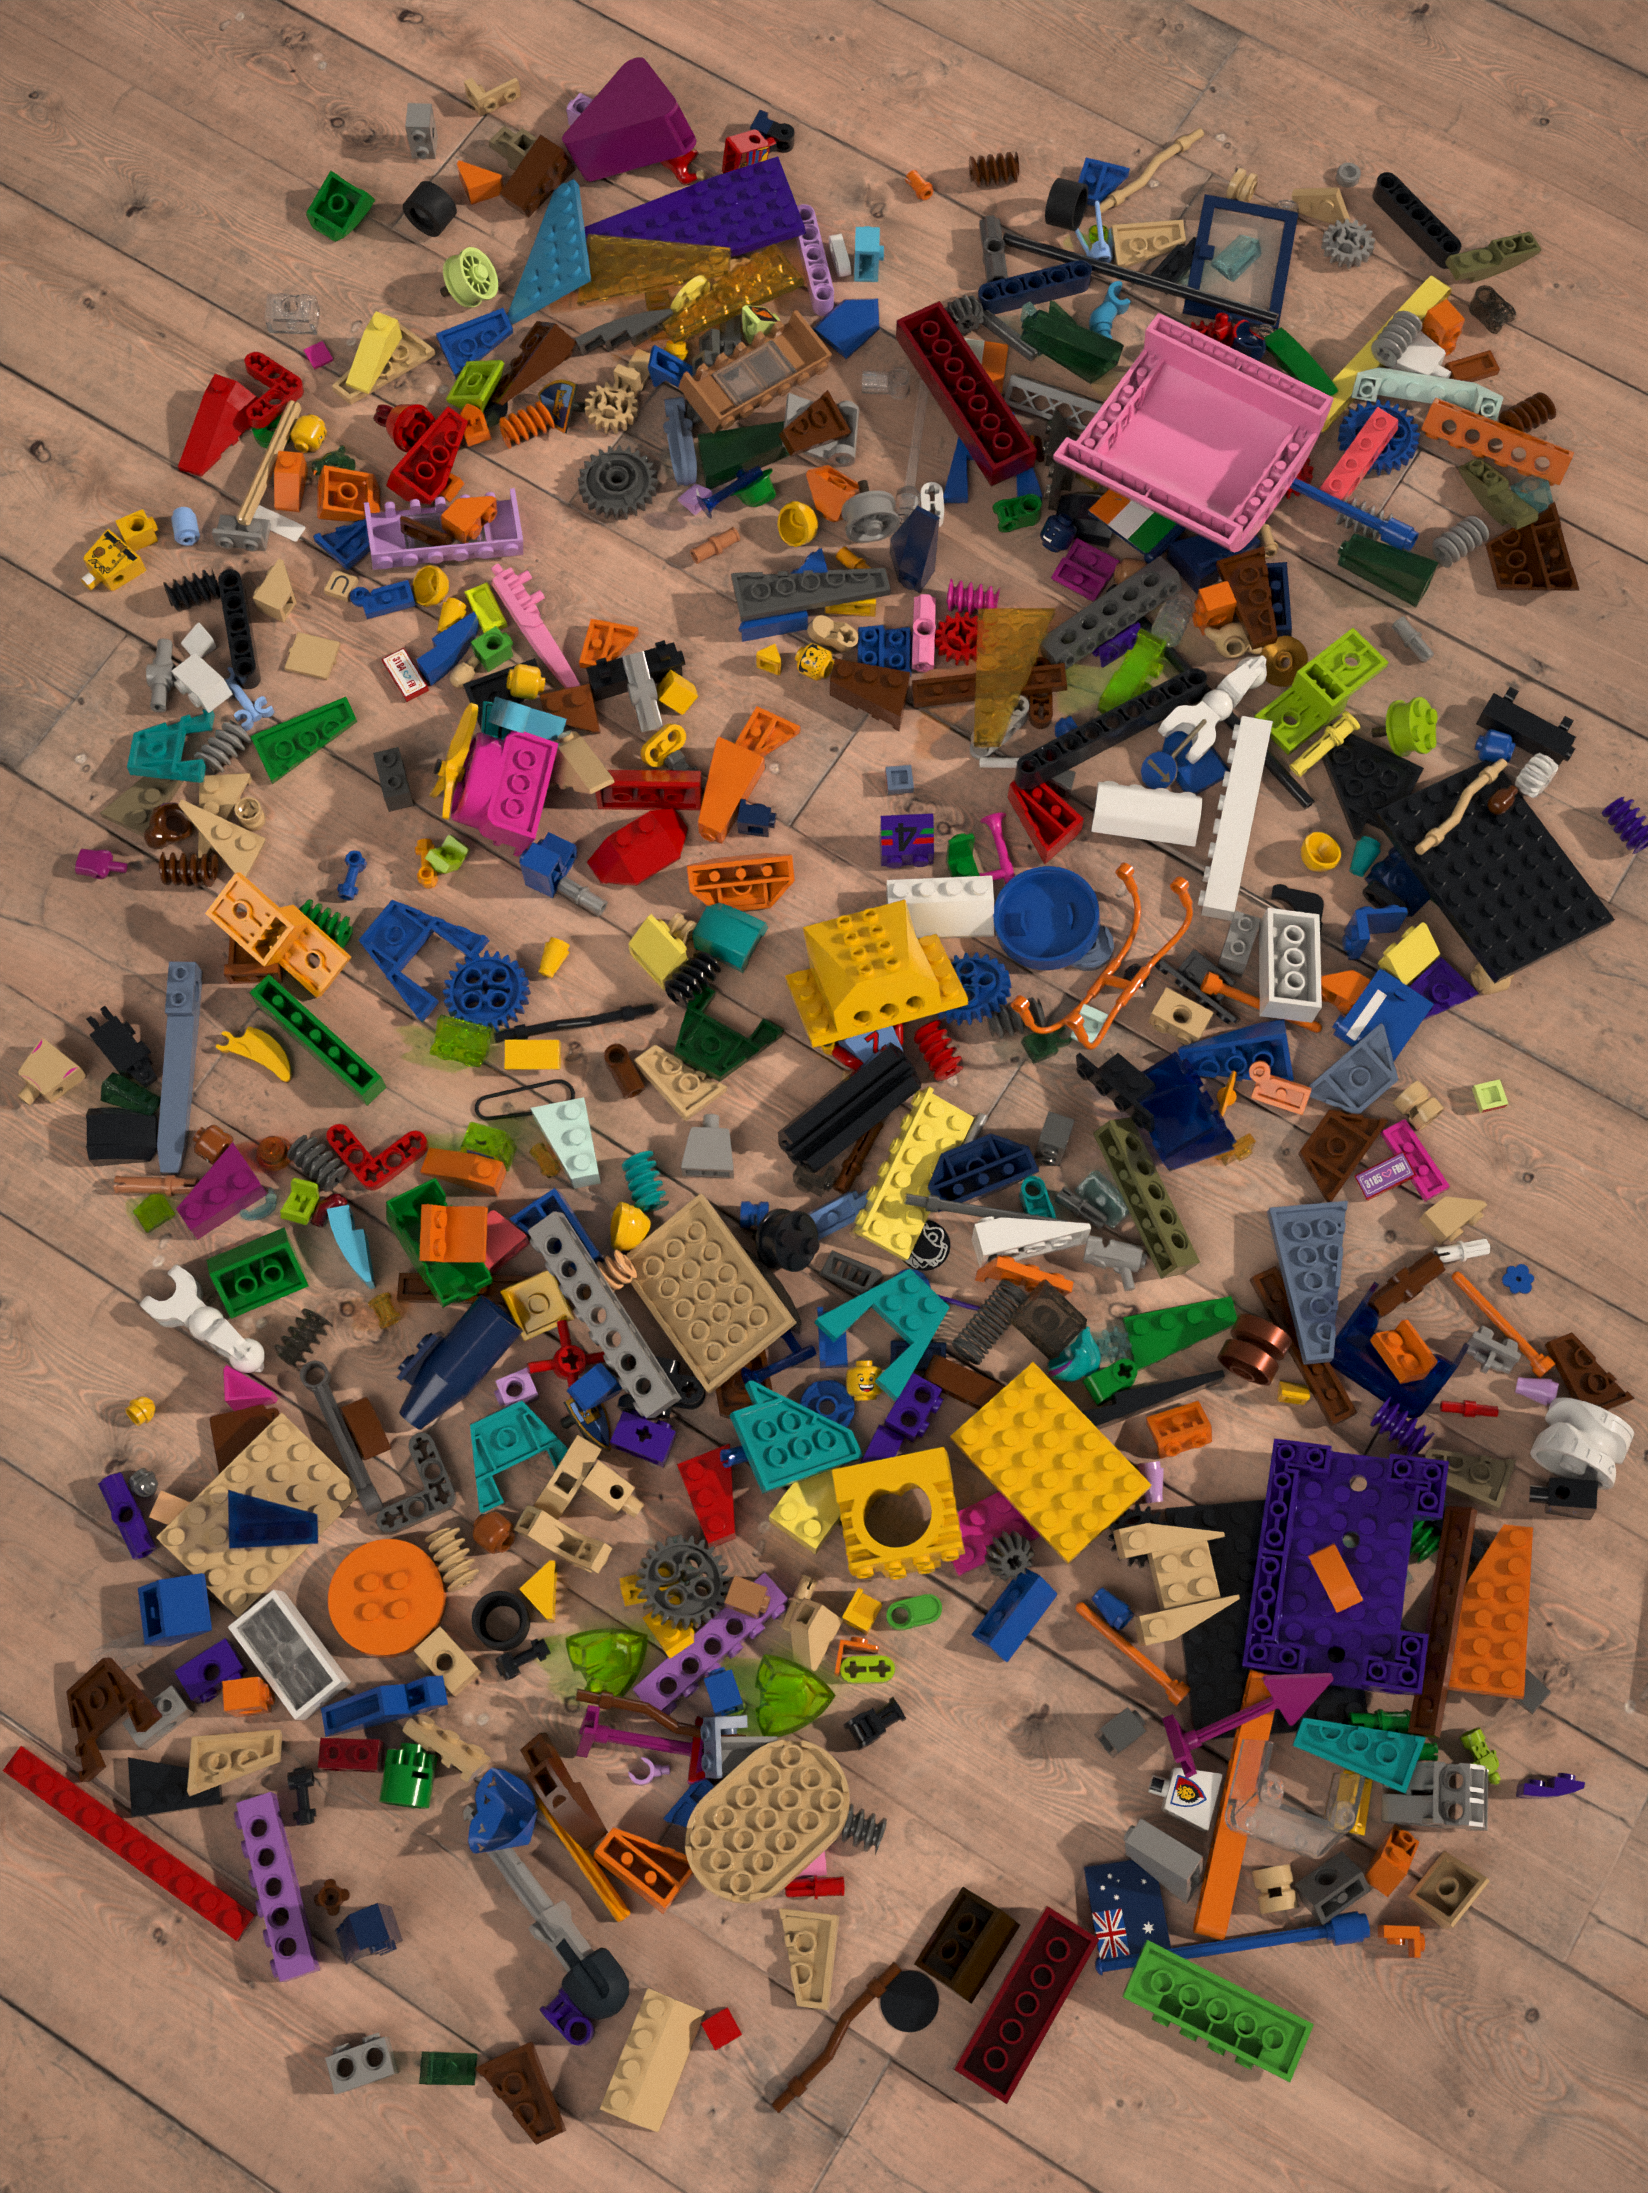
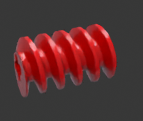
M942 1020L927 1023L914 1033V1042L920 1045L919 1051L925 1054L924 1061L930 1063L928 1065L929 1070L935 1072L933 1076L937 1081L946 1080L963 1070V1066H957L962 1057L952 1056L957 1051V1048L947 1047L952 1042V1039L942 1038L947 1033V1030L937 1029L942 1025Z

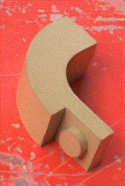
M527 1505L513 1529L544 1550L589 1573L595 1572L598 1574L606 1564L612 1547L606 1543L585 1536L559 1522L543 1510Z

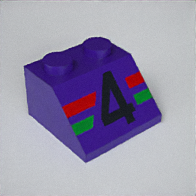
M933 813L880 816L879 842L881 867L887 866L888 868L895 869L904 865L925 867L928 864H933Z

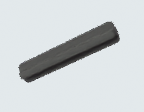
M989 310L983 311L984 321L981 323L1029 361H1033L1038 356V348Z

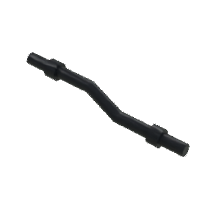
M652 1003L636 1007L628 1005L620 1007V1010L592 1016L554 1020L525 1026V1024L514 1026V1029L493 1034L495 1043L514 1039L527 1040L529 1036L558 1030L590 1027L623 1020V1022L633 1021L635 1017L654 1014V1006Z

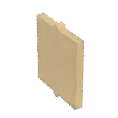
M298 632L292 648H289L290 654L285 670L328 680L333 665L337 663L336 656L341 644L338 641Z

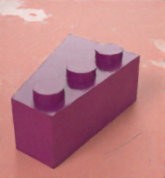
M232 1142L176 1210L198 1240L268 1194Z

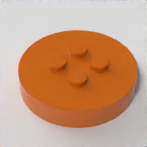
M397 1539L375 1540L356 1548L344 1558L336 1569L328 1592L329 1614L339 1635L356 1650L378 1658L400 1657L413 1652L440 1626L446 1608V1586L437 1565L419 1547Z

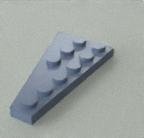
M1348 1201L1271 1207L1267 1211L1304 1365L1331 1362L1334 1358L1335 1321L1339 1303L1337 1299L1341 1281L1342 1244Z

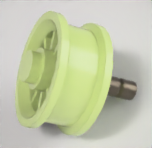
M468 247L462 250L459 255H453L446 259L443 266V277L446 286L440 288V293L443 297L451 294L460 305L466 308H474L480 305L482 300H490L497 294L498 277L495 268L482 251L474 247Z

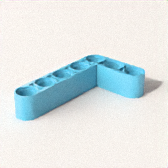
M495 697L488 722L523 734L527 732L554 741L558 739V735L563 733L567 719Z

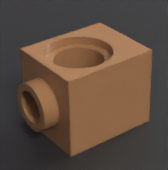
M734 1576L724 1604L726 1608L758 1619L760 1612L766 1613L771 1597L767 1596V1587Z

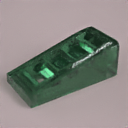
M112 1072L101 1085L100 1101L149 1116L160 1106L161 1097L117 1073Z

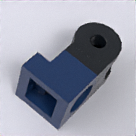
M759 110L750 126V130H758L765 139L769 137L774 138L777 144L776 151L781 153L791 151L794 147V128L789 124H779L768 119V112Z

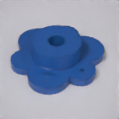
M1519 1264L1516 1268L1509 1266L1506 1269L1507 1274L1502 1277L1503 1285L1510 1287L1509 1290L1512 1294H1517L1518 1292L1528 1294L1532 1289L1531 1283L1534 1281V1276L1529 1273L1528 1267L1524 1264Z

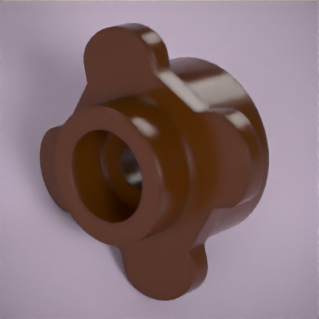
M328 1879L324 1882V1887L320 1890L319 1894L314 1896V1903L316 1906L325 1908L330 1916H335L339 1914L342 1903L350 1898V1892L348 1889L340 1888L334 1879ZM331 1894L335 1896L334 1900L329 1899Z

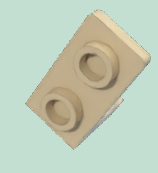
M472 77L464 81L466 97L480 117L495 111L507 103L515 101L521 96L519 81L516 78L488 92H485L482 85H477Z
M637 349L627 367L620 364L616 366L614 379L615 382H618L619 388L626 385L628 393L633 391L635 397L639 396L650 377L648 370L650 353Z

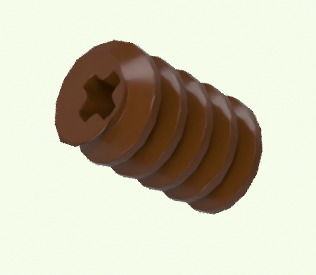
M1017 151L1014 157L1011 152H1007L1005 159L1002 153H998L996 159H994L992 154H988L986 161L982 155H979L977 163L973 156L969 157L971 182L975 181L977 188L980 187L981 180L985 181L986 186L990 185L991 179H994L995 184L999 185L1000 178L1002 177L1005 184H1008L1010 176H1012L1014 183H1017L1020 170Z
M1538 392L1532 397L1530 396L1524 401L1517 403V405L1502 411L1499 415V423L1528 433L1532 431V428L1536 429L1540 424L1547 423L1548 419H1554L1556 417V408L1546 394Z
M162 852L159 860L161 881L164 885H170L173 882L174 885L180 886L183 882L185 886H191L194 883L195 886L201 887L204 883L206 887H212L218 873L217 855L213 854L211 862H208L206 854H202L201 860L198 861L196 854L192 853L190 861H187L185 853H181L180 859L177 860L175 853L171 852L169 860H166L165 852Z

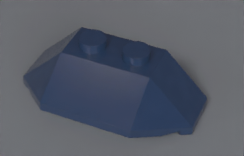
M988 1134L941 1153L927 1188L930 1195L939 1196L940 1199L970 1204L1025 1180L1027 1177L1038 1173L1039 1169L1029 1146L994 1134Z

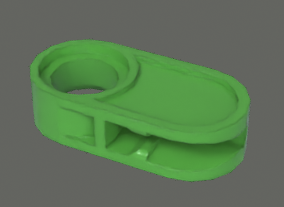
M924 1594L897 1601L888 1608L886 1621L892 1629L897 1631L930 1624L937 1621L940 1617L942 1604L940 1599L932 1594ZM897 1608H902L908 1613V1620L903 1624H897L892 1619L891 1614Z

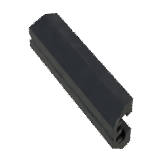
M891 1042L888 1043L778 1132L779 1146L788 1155L793 1164L810 1174L818 1172L921 1089V1082L914 1066L898 1046Z

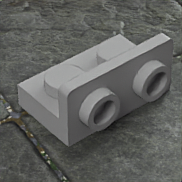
M220 514L218 527L212 530L216 546L225 549H231L232 547L242 548L252 552L257 550L266 551L271 528L270 520L253 518L249 526H244L238 523L237 516Z

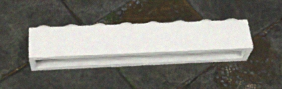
M1242 716L1240 725H1234L1232 740H1237L1235 748L1230 747L1227 763L1232 764L1231 771H1225L1222 786L1227 787L1226 795L1220 794L1217 810L1222 811L1221 819L1215 818L1212 834H1217L1216 843H1210L1208 858H1213L1211 867H1205L1203 881L1208 882L1206 891L1201 890L1198 905L1203 906L1202 916L1228 921L1233 919L1273 721Z

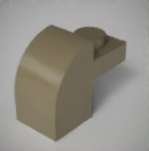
M503 126L489 140V147L507 160L508 167L516 170L537 138L523 128L515 134L506 126Z

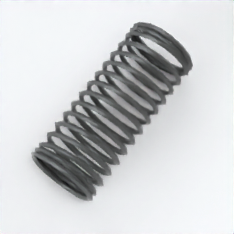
M1001 1280L999 1285L996 1286V1290H993L992 1295H989L988 1299L985 1300V1304H981V1309H978L977 1314H974L973 1319H970V1323L966 1324V1328H962V1333L958 1334V1338L952 1341L954 1349L966 1360L975 1365H980L982 1359H985L984 1354H989L987 1349H992L991 1344L995 1345L996 1340H1000L999 1335H1004L1003 1330L1008 1329L1006 1325H1011L1010 1320L1015 1321L1014 1316H1019L1018 1311H1022V1306H1026L1029 1303L1028 1296L1012 1282ZM1004 1296L1011 1299L1019 1308L1011 1304ZM999 1300L1010 1306L1016 1313L1009 1310ZM996 1305L1004 1309L1011 1317L1003 1313ZM992 1310H994V1311H996L997 1313H999V1314H1000L1002 1317H1004L1008 1322H1006V1321H1004L1003 1319H1001V1318H1000L998 1315H996ZM989 1315L998 1320L1004 1327L996 1323ZM984 1319H986L995 1327H997L1000 1330V1332L994 1329L991 1325H989ZM968 1325H970L975 1331L969 1329ZM982 1325L991 1330L996 1336L988 1332ZM977 1329L986 1334L991 1340L982 1335ZM964 1330H967L970 1335L965 1334ZM975 1335H977L978 1337H980V1338H981L983 1341H985L989 1346H987L986 1344H984L983 1342H981ZM970 1339H972V1340L975 1341L977 1344H979L984 1350H982L981 1348H979V1347H978L976 1344H974ZM961 1347H963L965 1350H967V1351H968L971 1355H973L975 1358H973V1357L970 1356L968 1353H966Z

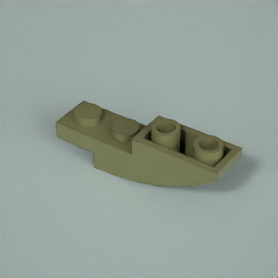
M1529 231L1492 240L1488 247L1450 255L1445 263L1456 281L1469 278L1471 283L1514 268L1539 254L1542 249Z
M1482 458L1471 460L1459 466L1461 476L1478 502L1501 526L1509 523L1518 530L1538 520V511L1509 489V480Z

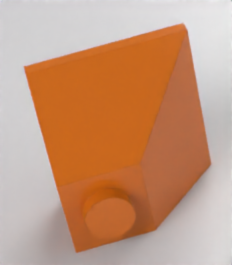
M829 465L808 470L806 477L816 509L822 512L823 517L831 522L844 520L841 508L851 497L860 494L858 483Z

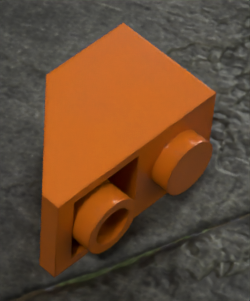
M494 496L457 498L441 515L442 530L462 544L468 543L471 539H476L487 522L491 523L497 515V499Z
M1355 970L1321 976L1322 1001H1328L1336 1006L1341 1013L1347 1015L1371 980Z
M1394 1824L1369 1862L1364 1874L1367 1883L1386 1897H1389L1407 1875L1419 1841L1411 1833Z

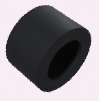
M1057 178L1051 187L1046 203V224L1076 231L1082 222L1086 210L1088 186L1083 183Z
M422 181L403 203L404 214L411 224L422 233L431 237L439 236L457 214V208L452 198L441 187L429 181Z
M494 1591L483 1596L475 1605L472 1612V1627L476 1636L488 1648L496 1651H508L519 1646L527 1637L530 1629V1616L528 1610L517 1596L506 1591ZM507 1606L517 1612L520 1618L519 1630L508 1640H496L487 1632L486 1619L493 1609Z

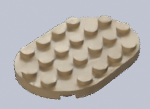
M777 1740L760 1747L750 1754L699 1801L688 1820L685 1851L690 1868L699 1883L716 1897L740 1904L760 1902L783 1890L837 1839L845 1826L849 1813L850 1795L847 1780L840 1765L826 1750L804 1740Z

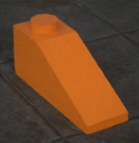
M429 1148L420 1173L498 1197L506 1175V1169L503 1162L478 1154Z

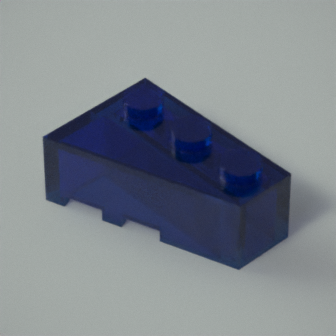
M228 1490L229 1549L319 1545L318 1514Z

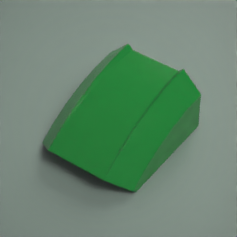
M330 171L308 208L306 216L313 229L336 242L346 237L360 223L370 210L375 199L366 191L358 189L338 174Z

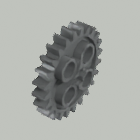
M679 1535L676 1543H674L669 1536L665 1541V1546L658 1541L655 1545L656 1551L648 1549L646 1555L649 1559L642 1558L640 1565L643 1568L638 1569L636 1572V1576L642 1579L636 1582L635 1587L644 1590L637 1597L638 1599H647L643 1606L644 1610L651 1607L654 1609L651 1615L652 1619L658 1615L662 1616L661 1625H664L667 1620H671L672 1629L676 1628L678 1622H682L684 1630L688 1629L690 1622L696 1628H699L701 1619L709 1623L711 1620L710 1613L717 1616L720 1612L718 1606H724L725 1598L722 1596L728 1594L729 1588L723 1585L728 1584L730 1577L723 1576L722 1574L726 1572L728 1566H719L718 1563L723 1556L713 1557L711 1554L715 1547L712 1546L707 1550L704 1549L705 1540H701L696 1545L694 1544V1536H691L688 1542H684L682 1535ZM685 1561H695L698 1569L688 1568ZM666 1568L670 1571L671 1577H662L658 1569ZM703 1573H705V1574L707 1575V1577H698V1578H695V1577H697L698 1575L703 1574ZM681 1578L682 1582L677 1583L678 1579ZM689 1581L687 1586H685L683 1582ZM671 1586L667 1590H659V1587ZM695 1587L705 1588L708 1595L699 1596L695 1591ZM676 1595L680 1599L681 1604H671L667 1596Z

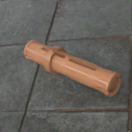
M167 1175L166 1178L116 1176L114 1182L125 1185H114L115 1193L166 1194L167 1197H173L175 1194H189L194 1187L188 1186H196L199 1178H175L174 1175Z

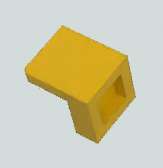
M671 669L656 687L659 701L681 715L698 698L695 686Z
M858 1587L842 1616V1620L845 1624L867 1635L882 1608V1603L864 1594V1590Z

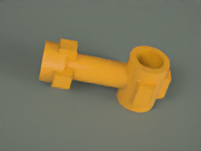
M424 838L418 840L417 846H415L416 855L421 856V868L417 873V879L424 888L431 889L437 884L438 874L437 871L433 870L431 863L425 857L429 850L435 849V845L431 839Z

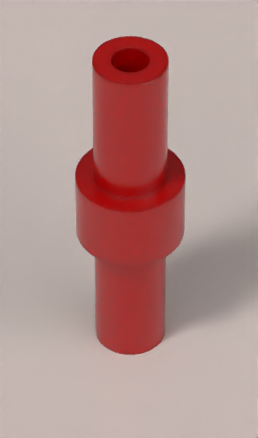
M1463 1400V1403L1440 1402V1412L1462 1414V1417L1475 1418L1476 1415L1498 1417V1406L1476 1404V1401Z

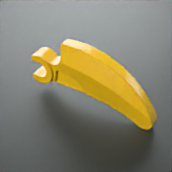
M250 1026L247 1027L245 1034L240 1038H235L230 1032L222 1031L221 1035L228 1038L229 1043L226 1046L216 1044V1048L220 1052H231L251 1059L275 1073L283 1082L287 1083L291 1080L292 1072L287 1054L281 1045L270 1035Z

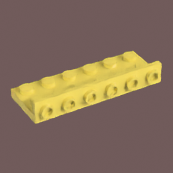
M930 1086L921 1091L918 1090L911 1100L913 1107L910 1114H906L902 1119L900 1135L898 1138H894L890 1144L888 1151L891 1154L888 1160L881 1164L877 1175L880 1177L876 1185H872L866 1195L868 1202L865 1208L858 1212L854 1221L857 1224L853 1231L855 1234L904 1261L909 1259L930 1214V1211H925L923 1207L905 1205V1195L907 1193L927 1197L930 1194L927 1187L941 1153L962 1145L974 1119L971 1115L932 1094L934 1089Z

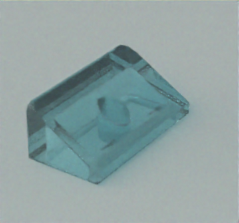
M1239 235L1211 262V266L1229 281L1234 282L1261 256L1259 240Z
M1098 1170L1092 1171L1074 1190L1083 1200L1088 1199V1204L1108 1217L1106 1224L1111 1229L1115 1228L1130 1214L1121 1193Z

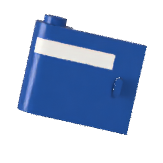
M1380 968L1346 1017L1340 1014L1332 1026L1336 1030L1333 1035L1350 1047H1354L1375 1027L1382 1023L1385 1027L1393 1061H1395L1434 1003Z

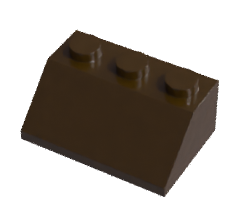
M962 1887L914 1965L972 2004L1021 1925L1000 1908Z

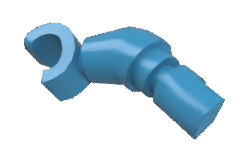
M1115 281L1110 284L1103 303L1090 314L1089 329L1095 338L1099 361L1103 362L1110 361L1115 357L1113 339L1110 335L1112 322L1116 315L1124 314L1131 303L1127 298L1125 300L1117 298L1123 285L1121 281Z

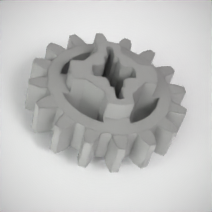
M1346 218L1343 224L1336 220L1335 226L1329 225L1322 238L1321 249L1325 250L1324 257L1331 256L1330 263L1339 262V268L1343 264H1347L1348 269H1351L1352 264L1360 267L1362 261L1368 262L1369 256H1372L1375 238H1371L1372 230L1365 231L1367 225L1359 226L1358 220L1350 223L1349 219Z

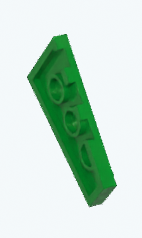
M1229 1296L1127 1316L1123 1318V1324L1132 1361L1136 1364L1139 1372L1151 1364L1166 1359L1170 1355L1183 1351L1202 1340L1232 1328L1237 1316L1232 1297Z

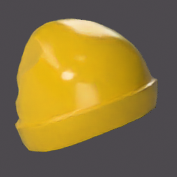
M791 501L780 510L778 515L779 535L789 546L798 547L805 545L815 538L819 522L815 512L808 505L799 501Z
M621 1201L616 1205L610 1223L611 1247L613 1249H617L620 1252L632 1250L645 1240L650 1231L651 1222L641 1209Z

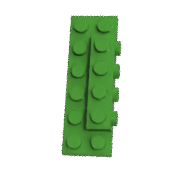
M1149 1940L1145 1941L1121 1996L1154 2013L1152 2020L1167 2028L1171 2022L1181 2027L1179 2034L1195 2042L1199 2036L1209 2042L1208 2049L1222 2056L1228 2051L1237 2056L1235 2059L1236 2063L1250 2070L1255 2065L1287 2082H1291L1314 2024Z

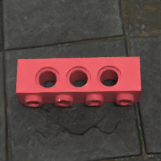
M1377 407L1319 490L1342 501H1345L1347 497L1349 499L1398 430V419Z

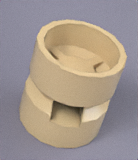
M1419 1080L1406 1088L1392 1104L1403 1115L1408 1114V1121L1418 1131H1421L1436 1119L1445 1108L1435 1097H1428L1429 1091Z
M1290 1864L1252 1871L1255 1888L1261 1892L1257 1897L1261 1914L1299 1907L1296 1891L1290 1888V1884L1293 1882ZM1281 1887L1282 1896L1271 1897L1270 1889Z

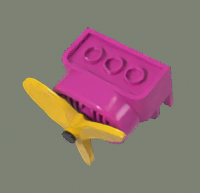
M470 703L460 719L445 761L438 759L435 764L433 774H437L439 777L429 797L436 798L444 790L443 819L449 820L451 809L453 821L478 829L482 836L493 840V845L500 846L503 843L515 847L513 856L519 857L536 838L559 743L527 732L523 734L517 731H511L503 740L482 732L475 734L472 738L478 717V705Z

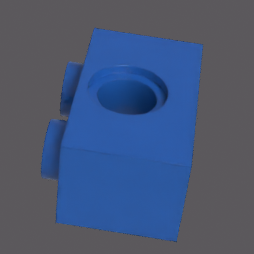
M721 1667L708 1672L709 1677L704 1678V1682L715 1716H728L744 1710L732 1669L726 1671L725 1667Z

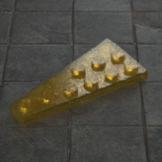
M588 234L587 251L591 281L579 287L577 304L578 306L587 305V302L597 300L603 302L611 297L620 295L625 297L659 290L667 285H683V282L690 281L698 275H703L706 279L728 275L731 248Z

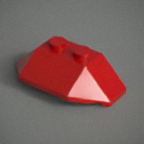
M674 808L650 810L606 837L588 859L587 865L601 884L612 883L637 886L681 858L688 827Z

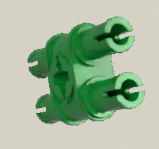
M1378 1709L1374 1713L1349 1712L1348 1718L1351 1719L1348 1720V1725L1412 1735L1408 1733L1411 1711L1408 1709L1403 1711H1383V1709ZM1424 1743L1418 1761L1436 1762L1438 1755H1434V1753H1438L1437 1743Z

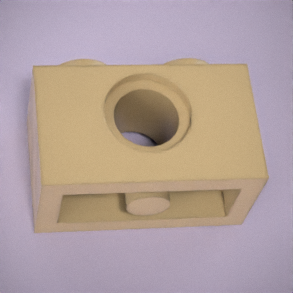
M1166 987L1153 1009L1148 1023L1152 1024V1027L1158 1032H1167L1176 1037L1179 1043L1188 1045L1201 1039L1214 1012ZM1181 1016L1186 1022L1178 1023L1173 1017Z
M438 1627L414 1649V1652L419 1656L415 1662L425 1673L431 1670L436 1676L443 1675L446 1694L450 1691L456 1697L482 1673L441 1627ZM445 1656L452 1657L453 1664L451 1668L446 1671L439 1670V1661Z

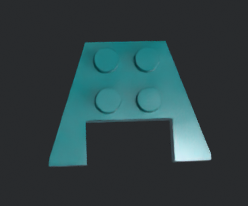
M203 709L204 714L191 718L190 714L182 716L178 723L167 726L166 722L134 732L127 764L130 775L197 783L204 782L206 770L204 760L181 761L187 733L212 731L215 717L213 710L208 713Z
M522 1400L470 1424L480 1513L482 1514L504 1503L492 1477L493 1475L547 1450L556 1469L568 1450L563 1442Z

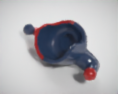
M1226 312L1228 322L1232 328L1231 334L1226 340L1229 341L1228 347L1259 361L1265 354V339L1250 329V324L1247 320H1241L1233 327L1231 323L1232 314Z

